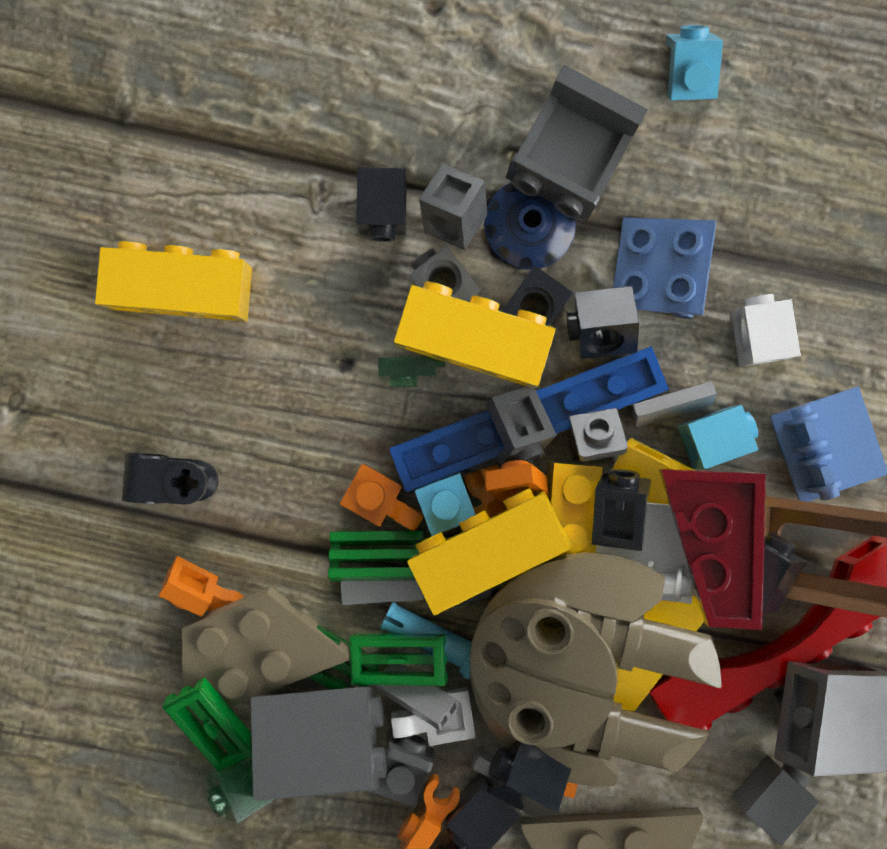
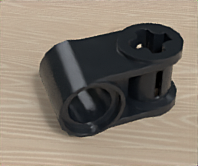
M125 453L122 501L143 504L169 503L187 505L193 504L196 501L206 500L217 490L219 484L218 473L209 462L196 459L172 458L162 454ZM187 475H190L192 479L198 480V488L193 489V485L185 483Z

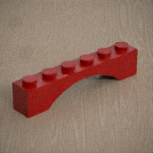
M873 535L836 558L829 577L887 587V538ZM814 604L796 625L778 639L754 651L726 658H718L721 688L663 674L648 694L664 720L708 731L712 727L714 720L727 712L732 714L745 709L751 704L752 697L762 690L776 688L785 684L788 662L810 664L819 662L827 658L833 651L832 647L844 639L856 638L867 633L873 627L872 622L880 618V616Z

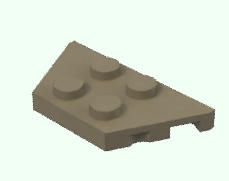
M270 586L205 613L202 617L198 616L186 622L182 627L183 688L188 685L193 688L198 680L205 677L231 708L251 700V697L261 696L346 662L350 657V649L344 642L341 641L339 644H336L318 630V622L305 612L294 609L287 598ZM187 705V709L193 714V716L197 720H200L198 716L192 711V709Z
M698 807L557 815L541 818L523 817L520 818L522 832L532 849H691L702 825L703 815Z

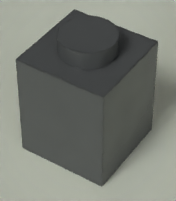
M768 755L731 796L741 810L781 846L819 803L805 789L811 781L804 774L785 763L781 767Z

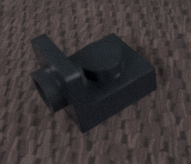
M624 469L613 470L610 474H602L595 490L591 545L642 551L647 502L651 487L650 479L640 478L639 473Z

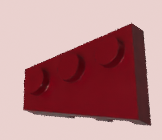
M660 469L659 472L705 624L708 627L762 630L766 474Z

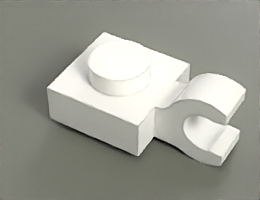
M467 687L444 691L457 699L459 708L441 731L407 709L392 711L391 723L394 738H403L427 732L429 746L476 738Z

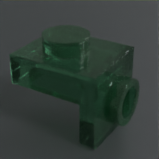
M428 356L378 357L379 378L381 380L389 379L391 388L418 387V379H436V368L445 367L444 361Z
M252 757L231 766L221 773L213 772L206 776L210 786V790L205 792L206 798L218 818L224 816L227 820L239 823L275 800L253 801Z

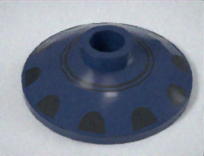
M510 182L502 187L491 199L487 208L484 227L491 249L503 262L518 269L531 270L534 265L542 269L562 258L573 242L576 232V219L564 216L555 209L553 203L538 195L528 196L523 194ZM535 213L540 218V225L535 228L526 226L523 221L524 215Z

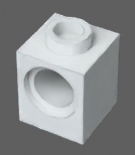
M773 294L744 299L745 307L731 312L739 367L801 356L792 299L775 302Z

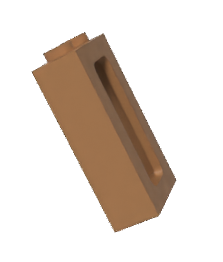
M766 496L765 536H767L768 532H771L781 537L783 526L787 523L887 537V512ZM800 572L786 596L788 599L887 618V587Z

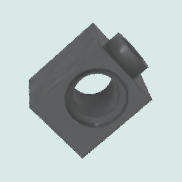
M442 164L419 198L424 232L465 250L487 217L485 181Z
M447 246L438 253L433 248L429 249L411 265L415 270L409 274L412 285L423 288L425 281H430L432 276L437 273L445 272L450 274L456 282L451 297L470 302L472 296H481L482 290Z

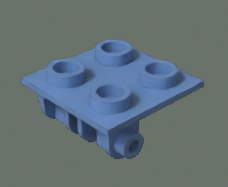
M623 217L613 288L632 286L637 311L675 313V317L683 319H693V315H703L717 221Z
M859 386L770 416L798 500L811 501L820 498L823 501L840 496L839 491L887 475V467Z

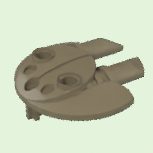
M585 552L556 556L511 578L489 601L477 624L471 644L470 678L472 690L484 720L506 748L516 741L535 745L553 759L571 768L568 782L587 786H615L618 778V763L614 757L677 772L698 752L709 735V732L704 729L622 709V703L614 702L618 669L631 672L633 667L721 688L720 665L712 637L709 634L644 619V614L662 599L665 576L654 569L631 559L604 553ZM554 617L560 620L563 626L557 629L549 628L541 622V619ZM532 708L539 711L541 715H530L523 709Z

